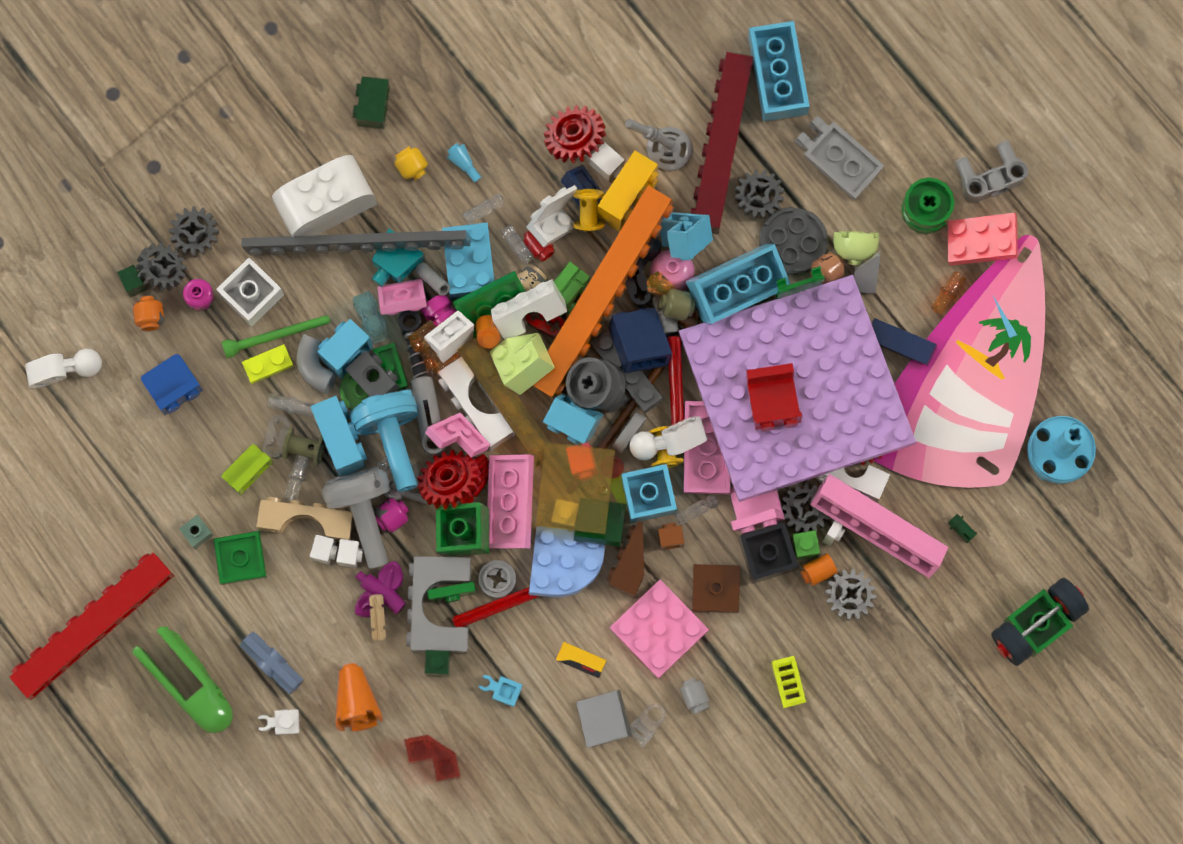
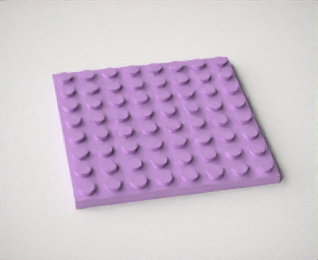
M853 275L736 312L713 324L704 322L679 330L680 339L739 502L916 444L915 437ZM793 363V378L799 410L802 412V422L792 428L777 426L771 431L755 430L746 381V370Z

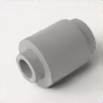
M692 678L682 683L684 687L680 688L681 694L688 710H691L693 715L710 708L708 704L710 700L702 680L696 681V678Z

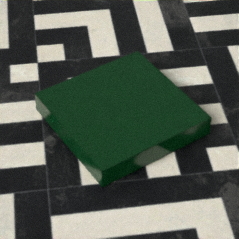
M580 498L574 540L620 547L627 504Z

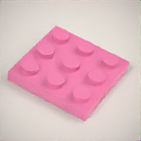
M661 580L651 587L610 627V630L658 679L709 631Z

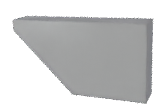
M876 252L872 258L855 267L854 279L859 292H876L880 252Z

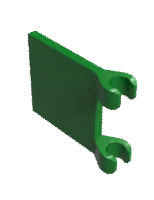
M821 266L811 269V278L790 285L786 284V278L776 280V299L820 286L822 281H825V277L821 272Z

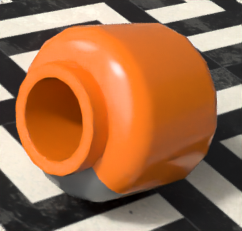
M153 296L141 297L140 301L134 304L135 325L141 327L142 331L159 329V326L164 322L163 304L158 300H154Z

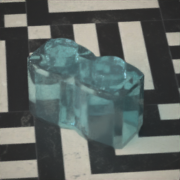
M366 291L353 297L356 314L362 322L364 332L370 337L372 344L387 339L388 329L383 316L379 313V308L373 294Z

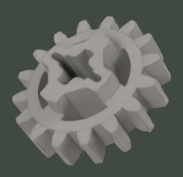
M852 569L850 574H847L846 570H842L841 577L835 574L833 576L835 582H828L827 585L831 589L825 591L826 595H830V598L826 600V604H833L830 611L838 610V618L845 614L846 620H850L851 615H854L856 620H858L860 612L865 616L868 614L866 607L873 608L874 604L870 600H875L876 595L871 594V592L876 587L869 586L870 577L863 579L864 572L855 575V569ZM847 580H855L858 583L850 584ZM837 586L841 592L838 600H836L835 596ZM858 589L856 594L854 595V599L851 597L849 599L847 598L846 600H844L846 594L848 593L847 590L849 592H852ZM864 589L866 592L865 602L861 599V592ZM843 606H853L854 610L845 609Z

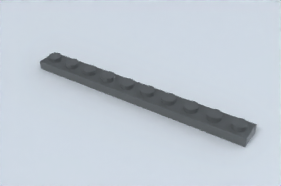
M466 230L242 238L241 247L251 256H261L262 253L280 256L284 255V252L304 255L311 251H315L318 254H327L329 251L350 253L351 250H360L361 252L368 253L373 252V249L393 252L399 248H404L408 251H416L418 248L440 250L441 247L463 249L464 246H470L471 237Z

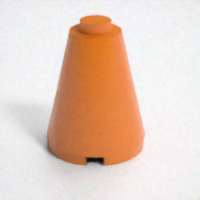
M355 663L346 664L339 671L336 728L340 731H345V727H351L352 732L377 726V720L383 721L380 708L362 667L357 666Z

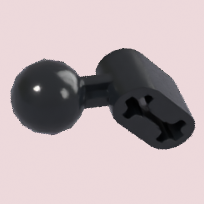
M652 237L648 244L650 249L644 258L640 257L636 264L638 269L635 274L637 275V282L645 300L641 301L639 299V293L632 278L628 277L625 282L632 303L638 309L648 308L652 303L651 291L643 271L648 261L654 260L661 253L662 245L658 237L656 239Z

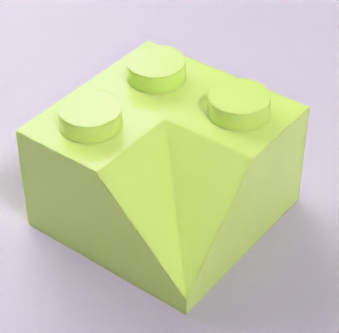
M538 333L506 338L490 351L503 384L519 395L555 368Z

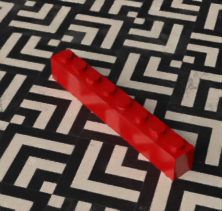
M154 552L142 556L138 560L139 565L133 570H126L120 576L121 580L116 585L111 584L105 588L101 598L97 601L92 600L84 607L85 611L79 617L77 615L72 617L66 623L67 627L61 632L57 631L48 638L49 643L43 648H36L30 654L31 658L26 663L21 662L13 668V674L9 678L26 698L33 700L175 576Z

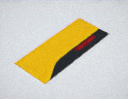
M563 642L556 658L559 662L599 678L606 663L605 659L566 642Z

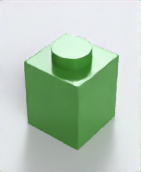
M816 530L792 535L791 542L797 561L817 558L820 555Z

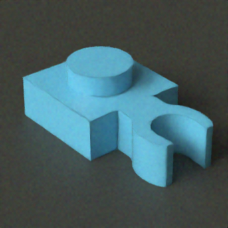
M483 675L484 679L490 681V685L488 687L479 685V688L485 692L493 691L492 699L515 707L523 685L502 676L499 682H495L492 677Z

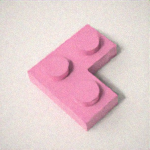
M461 413L429 426L425 432L440 449L457 442L471 458L487 451L490 443Z

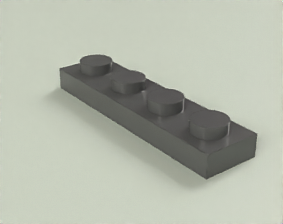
M607 330L590 342L591 347L602 360L615 363L624 373L609 330ZM642 371L624 373L626 381L625 390L644 414L663 401L662 396Z

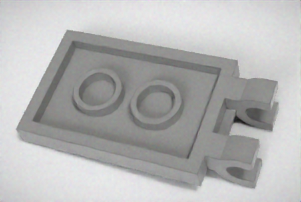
M817 115L809 127L816 131L818 135L811 140L802 132L794 143L806 150L803 157L850 198L855 200L883 169L884 165L834 121L828 126Z

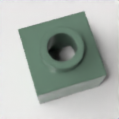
M198 515L179 528L194 549H197L214 536ZM194 527H198L199 532L195 535L192 534L191 530Z

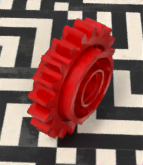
M575 105L573 111L566 107V113L563 114L561 111H558V118L551 117L553 124H546L548 131L543 132L546 138L544 143L550 155L553 154L556 160L561 158L563 163L569 158L572 164L575 163L576 158L583 162L584 155L592 158L591 151L599 152L597 144H604L602 137L606 136L604 130L606 126L600 114H596L594 109L588 110L586 105L582 110L579 109L578 105Z
M451 450L449 456L443 451L441 458L434 455V462L426 461L428 468L420 469L423 475L417 477L419 493L428 505L433 504L436 509L441 504L444 510H447L449 504L456 508L458 501L464 505V498H473L471 491H478L476 484L481 483L479 478L481 472L477 462L469 455L465 456L463 451L456 455L455 451Z

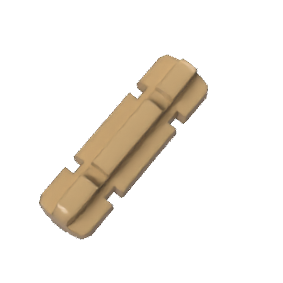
M374 594L369 597V603L372 606V609H370L371 627L374 628L372 630V639L377 641L386 638V631L383 629V626H385L384 607H382V604H384L383 596Z

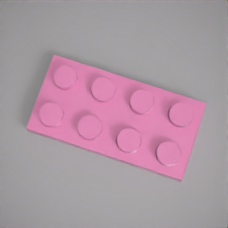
M685 401V419L696 416L701 417L707 440L684 452L683 494L730 495V476L703 401Z
M489 455L487 503L489 508V549H530L534 455Z

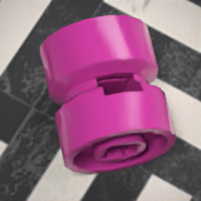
M446 295L435 296L426 303L427 307L421 308V312L426 319L433 321L432 327L434 329L457 312V309H451L452 302Z

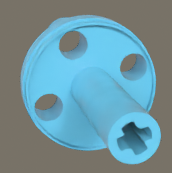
M411 390L371 396L364 399L361 404L350 411V419L358 435L380 434L398 492L409 491L418 486L399 426L412 421L418 416V407Z
M1056 416L1044 420L1031 433L1027 443V457L1032 469L1040 479L1056 484H1067L1080 479L1088 472L1095 459L1096 446L1092 433L1082 422L1072 417ZM1037 432H1044L1047 435V441H1040L1037 438ZM1075 459H1082L1086 464L1085 468H1078L1075 464ZM1048 463L1052 465L1053 473H1046L1043 470V464Z

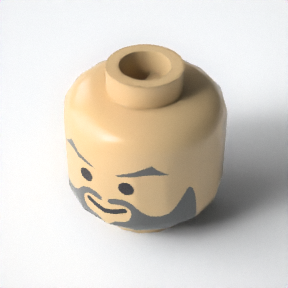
M536 266L533 268L525 267L518 274L526 291L535 288L542 282H546L545 280L547 279L546 275Z

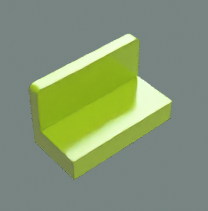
M252 444L221 477L239 495H242L266 471L273 461L266 453H263L256 445Z

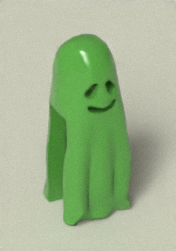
M161 626L156 630L204 685L188 700L143 648L141 649L139 646H136L133 649V655L137 657L142 665L161 683L204 731L219 733L230 726L233 720L231 705L223 695L221 688L217 687L204 665L178 633L169 630L167 626Z

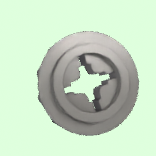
M494 560L488 562L479 573V585L483 592L491 597L501 598L509 594L516 583V575L513 568L504 561ZM499 570H501V578L507 583L499 582L496 588H494V581L488 576H496Z

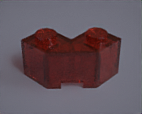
M428 734L404 739L410 765L433 760L438 783L461 779L458 758L454 751Z

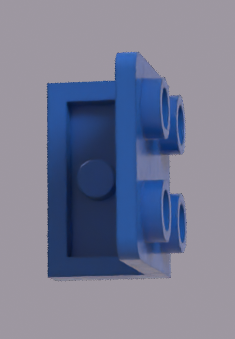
M179 354L168 358L141 377L142 383L164 416L177 411L180 405L186 401L194 400L203 391Z

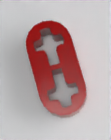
M539 313V317L544 320L542 322L539 319L531 321V315H525V321L530 327L553 339L556 338L559 330L551 332V326L546 323L554 325L557 322L560 329L565 323L559 316L546 321L544 316Z

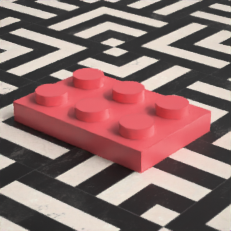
M1016 213L948 221V263L950 266L1018 258Z

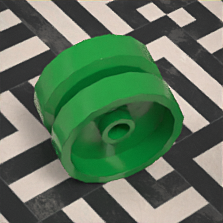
M928 177L917 180L911 184L902 201L901 213L904 222L917 233L931 234L938 232L944 228L953 212L955 203L953 192L947 184L939 179Z

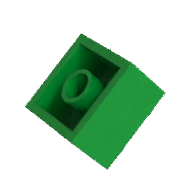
M479 502L464 505L457 504L456 508L449 505L447 510H444L443 506L436 509V552L444 557L489 554V508Z

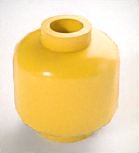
M408 146L395 155L397 159L394 165L404 179L413 178L416 181L426 174L423 169L427 167L428 162L418 148Z

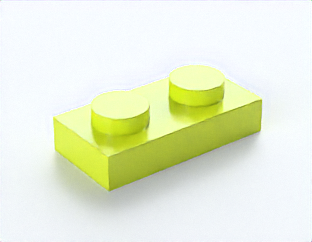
M284 344L242 362L251 384L294 367Z

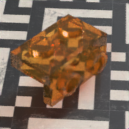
M429 320L409 335L408 339L413 350L419 352L423 357L425 366L436 374L458 356L455 353L442 363L437 353L424 339V336L436 328L434 323Z

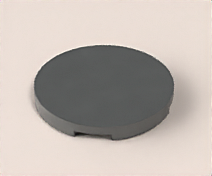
M787 207L774 212L765 221L760 232L759 246L775 244L786 273L788 275H799L811 271L812 262L826 253L828 235L823 222L814 213L800 208Z

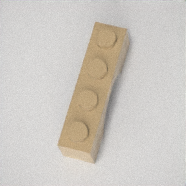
M267 497V500L260 501L256 526L259 531L282 534L291 522L307 518L318 522L324 528L325 535L328 538H332L335 541H340V539L351 541L354 518L348 507L329 509L327 505L321 503H313V506H306L304 502L298 500H290V503H283L281 499L275 497Z

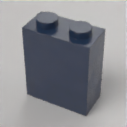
M641 308L633 312H618L612 315L608 329L624 373L668 366L672 351L655 308Z

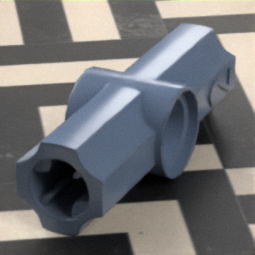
M254 631L247 635L239 645L257 662L256 665L264 673L273 678L289 694H292L304 681L287 664V661L273 647L270 648Z

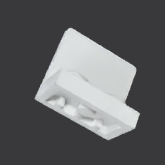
M575 185L568 189L566 187L562 188L554 197L547 196L541 201V208L531 215L530 218L532 220L527 225V228L543 247L574 231V222L563 208L576 192L577 187Z

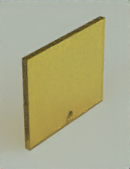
M545 442L536 526L566 529L569 532L575 530L606 534L615 450Z

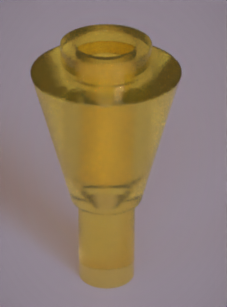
M659 271L651 274L647 280V289L650 293L666 295L670 289H678Z

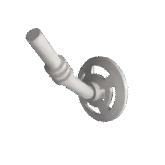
M632 119L626 121L625 126L642 134L645 139L649 140L647 144L648 158L657 163L659 169L675 171L687 164L691 157L692 145L689 137L683 131L674 127L656 129L650 125L640 124ZM667 132L676 133V134L679 135V137H677V136H675V135H671V134L664 135V133H667ZM657 141L659 143V151L653 153V143ZM685 143L686 153L682 158L679 155L681 150L680 144ZM660 159H663V160H665V161H674V160H675V163H674V164H665V163L660 162L659 160H660Z

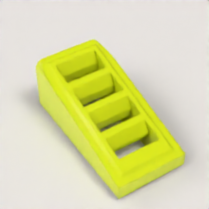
M795 656L772 661L771 666L783 709L806 703ZM791 665V669L779 672V667ZM790 674H793L794 678L789 680H781V677L787 676ZM796 683V688L784 691L783 686ZM798 692L799 697L786 700V695Z

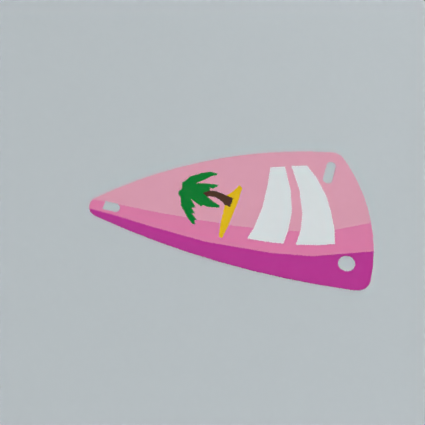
M1024 235L1018 239V255L1024 247L1032 251L1024 263H1020L1017 258L996 260L951 308L926 339L937 344V348L928 366L910 360L894 385L915 437L916 444L882 455L881 459L873 458L875 462L904 476L937 485L967 488L999 486L1008 481L1019 456L1032 416L1043 358L1045 287L1040 244L1036 237ZM994 297L1015 330L1016 336L1009 338ZM977 458H986L999 468V473L992 475L977 464Z

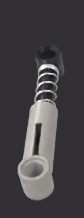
M406 310L400 313L398 324L402 336L407 342L408 347L406 350L410 356L408 360L412 366L410 371L413 372L414 376L412 381H410L412 395L418 407L417 420L424 452L429 457L433 458L434 455L440 457L442 452H445L446 447L430 449L428 443L431 439L425 433L428 428L426 412H430L432 425L440 422L441 417L433 378L427 376L429 371L426 370L425 362L427 361L424 360L423 352L425 351L422 350L421 342L423 341L420 340L422 336V321L416 311ZM412 318L416 320V324L413 327H406L404 325L407 319Z

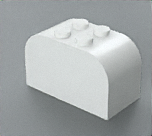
M352 155L336 158L284 184L272 195L275 207L292 237L318 235L377 205L375 196Z

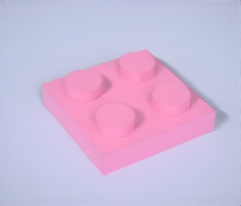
M422 279L383 285V287L377 286L381 315H395L401 311H418L423 307H427Z

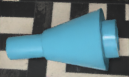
M456 143L447 151L449 155L446 158L464 172L466 171L474 183L481 178L480 174L473 167L465 144L460 146Z

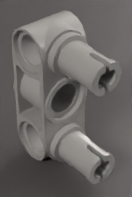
M1009 140L1003 141L996 146L1004 162L1001 167H996L977 175L974 173L967 156L955 161V165L962 178L961 186L966 201L977 203L1000 195L1023 183L1028 174V168L1018 157L1016 158ZM1018 170L1021 173V177H1014L1011 171ZM969 187H977L980 190V193H971Z

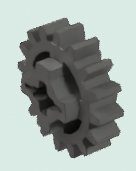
M756 169L753 176L747 172L745 174L746 180L739 179L738 183L740 186L735 188V192L739 194L735 195V201H741L738 204V209L745 208V216L752 213V219L760 215L763 220L766 213L772 216L774 214L773 209L777 211L780 209L778 203H783L784 197L780 195L784 193V188H778L781 181L773 180L775 174L772 173L768 177L766 176V170H763L762 174H758ZM748 186L750 193L745 197L744 191ZM758 192L759 194H761V193H764V194H763V197L761 198L760 195L755 196V193ZM774 192V200L770 203L768 196Z
M195 206L192 207V212H188L184 208V214L176 213L178 220H171L170 222L174 226V228L169 229V233L174 235L170 240L172 243H176L175 248L177 250L183 248L182 252L184 255H187L189 251H191L193 257H196L198 251L205 255L204 249L212 250L211 242H218L217 238L214 237V235L219 234V230L214 228L218 223L216 220H212V213L206 215L204 208L197 212ZM199 219L204 220L208 226L201 225ZM197 228L198 231H195V235H191L190 232ZM180 237L187 238L189 245L184 243Z
M152 243L148 248L145 247L137 258L138 264L135 268L141 270L137 276L144 277L143 284L150 283L151 290L158 287L160 292H163L165 288L171 291L174 287L177 288L185 277L183 272L186 266L181 265L184 258H178L177 254L179 251L172 252L171 245L164 248L162 243H159L157 247Z
M805 483L803 489L796 485L795 492L788 490L789 498L783 497L782 502L786 504V506H782V511L786 512L784 519L789 520L787 527L790 528L794 525L795 533L800 529H803V532H808V529H811V531L816 530L817 532L816 526L823 528L825 525L822 520L828 521L830 518L810 505L816 494V485L812 489L808 488L807 483ZM799 495H807L806 498L801 500L795 499ZM810 501V511H808L807 514H805L802 518V507H804L805 504H807V502ZM791 510L796 512L797 520L792 516ZM811 518L816 520L813 523L804 524L806 520Z

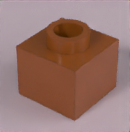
M668 523L662 525L661 529H658L661 551L684 547L681 525L676 526V523Z

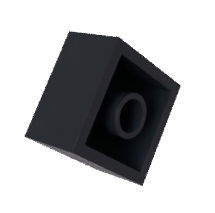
M784 522L739 536L738 541L752 584L797 571L799 567Z

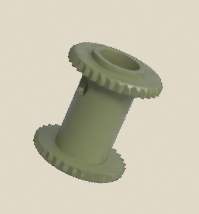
M289 428L282 447L283 459H287L289 453L313 458L314 466H318L325 450L323 436L321 435L319 440L316 441L295 436L294 428Z

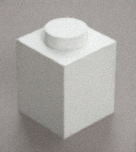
M604 142L598 148L599 152L595 151L592 154V158H589V165L610 182L613 178L616 179L624 167L625 160Z

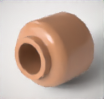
M828 252L812 262L811 269L821 266L822 275L825 277V281H822V284L841 279L844 276L845 264L838 255Z

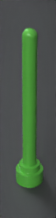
M327 315L237 342L236 340L231 341V339L221 342L228 359L235 357L239 350L329 324L330 317Z

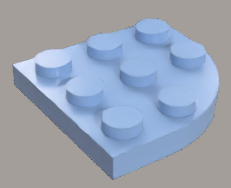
M537 526L529 595L567 597L581 592L598 576L603 564L605 545L575 541V530Z

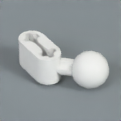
M87 348L79 350L70 359H64L62 354L46 355L25 364L29 388H41L66 379V373L76 371L82 377L94 376L100 371L102 360L96 351Z
M690 417L664 429L662 436L655 437L650 432L641 431L631 438L630 452L635 458L647 461L653 458L658 450L667 449L668 455H678L707 440L701 417Z

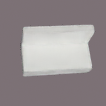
M457 311L424 336V342L437 353L436 362L439 365L443 364L473 340L474 324L460 311Z

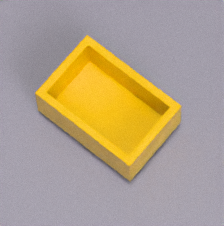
M634 150L598 204V219L620 232L647 186L655 188L657 185V177L659 175L657 172L658 164Z

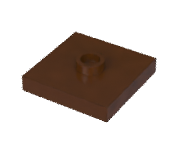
M693 564L692 612L739 613L740 566Z

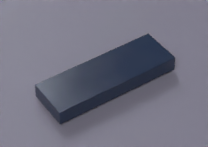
M876 318L872 322V327L880 347L928 366L937 348V344Z

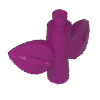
M396 561L383 566L378 572V578L371 574L367 576L362 571L356 575L355 578L361 582L360 587L366 590L356 602L355 614L357 616L370 618L372 606H370L369 597L374 594L382 595L384 603L382 607L386 605L395 615H398L407 604L395 592L403 582L402 569Z

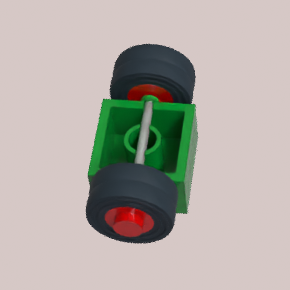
M1061 578L1049 587L1048 593L1043 589L1003 620L1005 623L995 629L991 636L998 652L1012 664L1019 666L1029 657L1036 656L1074 625L1070 621L1075 622L1089 611V606L1082 591L1068 579Z

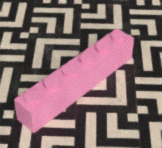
M831 474L819 486L810 504L928 578L940 567L948 547Z

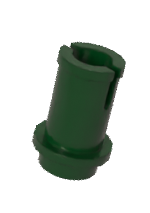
M956 514L948 522L950 525L949 529H954L968 543L977 535V532L963 520V515L960 517Z

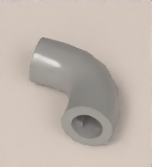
M303 334L296 355L298 371L306 383L316 390L328 394L335 383L336 373L324 368L320 364L318 354L320 349L318 347L322 341Z

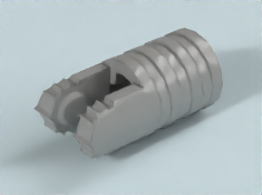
M658 296L652 298L653 307L657 311L666 337L679 334L677 320L666 318L663 315L662 308H659L660 299Z

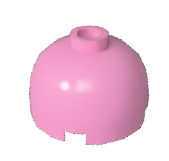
M664 250L658 254L652 261L649 271L652 285L663 295L670 289L686 290L688 288L686 281L695 275L693 262L691 260L684 261L680 258L671 257L670 250Z

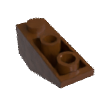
M638 521L636 526L632 525L626 536L630 540L626 547H621L617 555V559L620 560L617 568L612 567L607 577V580L610 581V588L633 599L644 579L643 523Z

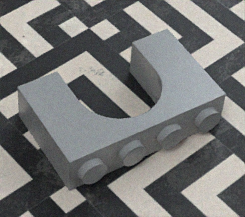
M414 556V563L409 564V577H413V586L408 588V600H412V609H408L407 623L412 624L411 632H407V646H411V652L426 653V650L450 651V653L468 654L469 629L440 627L432 624L424 615L423 602L428 593L427 590H431L435 586L471 582V559Z

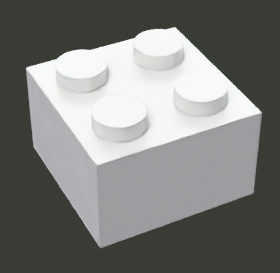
M250 258L216 289L219 296L251 327L284 296L282 289Z

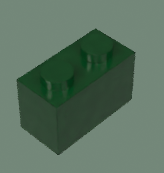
M362 76L361 84L357 83L356 97H359L358 105L353 107V118L356 119L357 126L385 128L390 92L389 79Z

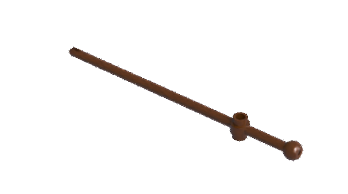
M696 309L691 317L678 322L683 326L682 330L701 324L699 322L701 318L698 310ZM666 366L652 369L647 376L652 385ZM632 398L594 449L596 462L638 406ZM573 478L567 487V492L573 494L583 481Z

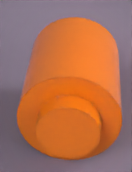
M491 315L479 317L475 324L477 341L483 348H494L500 342V332L495 326Z
M828 553L802 565L803 571L800 572L806 584L810 583L812 586L838 574L837 568Z

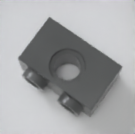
M365 350L345 369L370 397L393 393L400 388L396 383L398 380L397 376L390 369L387 371L381 366L383 361L375 352L370 354ZM373 371H378V380L370 382V374Z

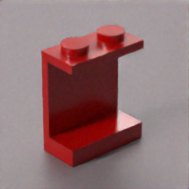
M793 363L746 370V381L755 430L771 431L777 426L792 428L802 422V412L799 410L793 378Z

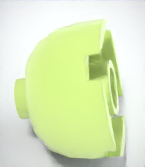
M834 232V249L842 259L849 260V265H860L862 260H868L876 253L879 244V233Z

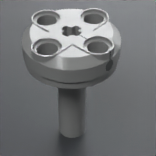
M376 466L328 480V483L325 484L321 491L327 508L350 505L368 568L387 564L388 558L370 501L371 498L382 495L390 490L387 472Z

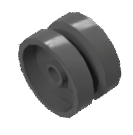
M589 357L578 360L571 367L567 375L566 388L568 395L573 403L583 408L596 410L613 408L621 401L625 393L626 381L624 373L618 365L608 360Z

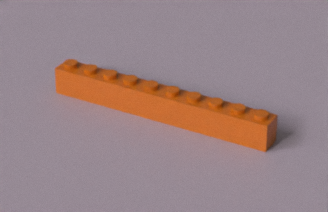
M649 185L647 186L550 346L548 353L555 368L533 385L535 388L554 399L557 395L559 396L564 392L566 388L565 381L571 367L578 361L580 356L584 357L591 346L588 344L592 336L597 337L602 329L601 321L604 317L608 318L613 311L614 305L612 303L615 298H620L626 289L624 283L628 277L632 278L638 269L636 264L640 257L644 258L650 249L648 244L652 237L656 239L662 229V226H660L664 218L668 219L673 212L674 207L672 206L673 201L671 198Z

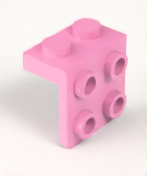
M734 487L730 488V495L737 520L731 521L733 531L741 532L743 535L755 531V528L762 526L763 528L776 525L778 521L785 520L777 490L739 502Z

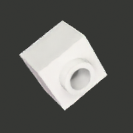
M316 535L310 553L311 560L330 565L331 559L335 560L338 552L335 540Z
M340 539L337 564L357 568L358 562H362L364 553L363 549L360 548V543Z

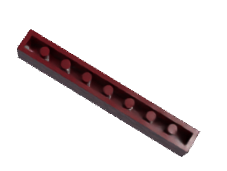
M726 52L725 59H720L718 72H722L721 80L716 79L714 93H718L717 101H712L710 114L714 115L713 122H708L706 135L710 136L709 143H704L701 157L706 158L704 165L699 166L697 178L701 179L700 187L695 186L693 200H697L696 208H691L690 214L709 215L712 233L719 234L753 60L752 56Z

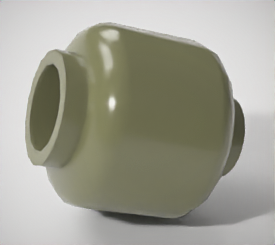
M670 289L666 295L661 296L659 308H662L663 315L666 318L684 321L687 317L692 316L695 300L692 299L691 294L687 291Z

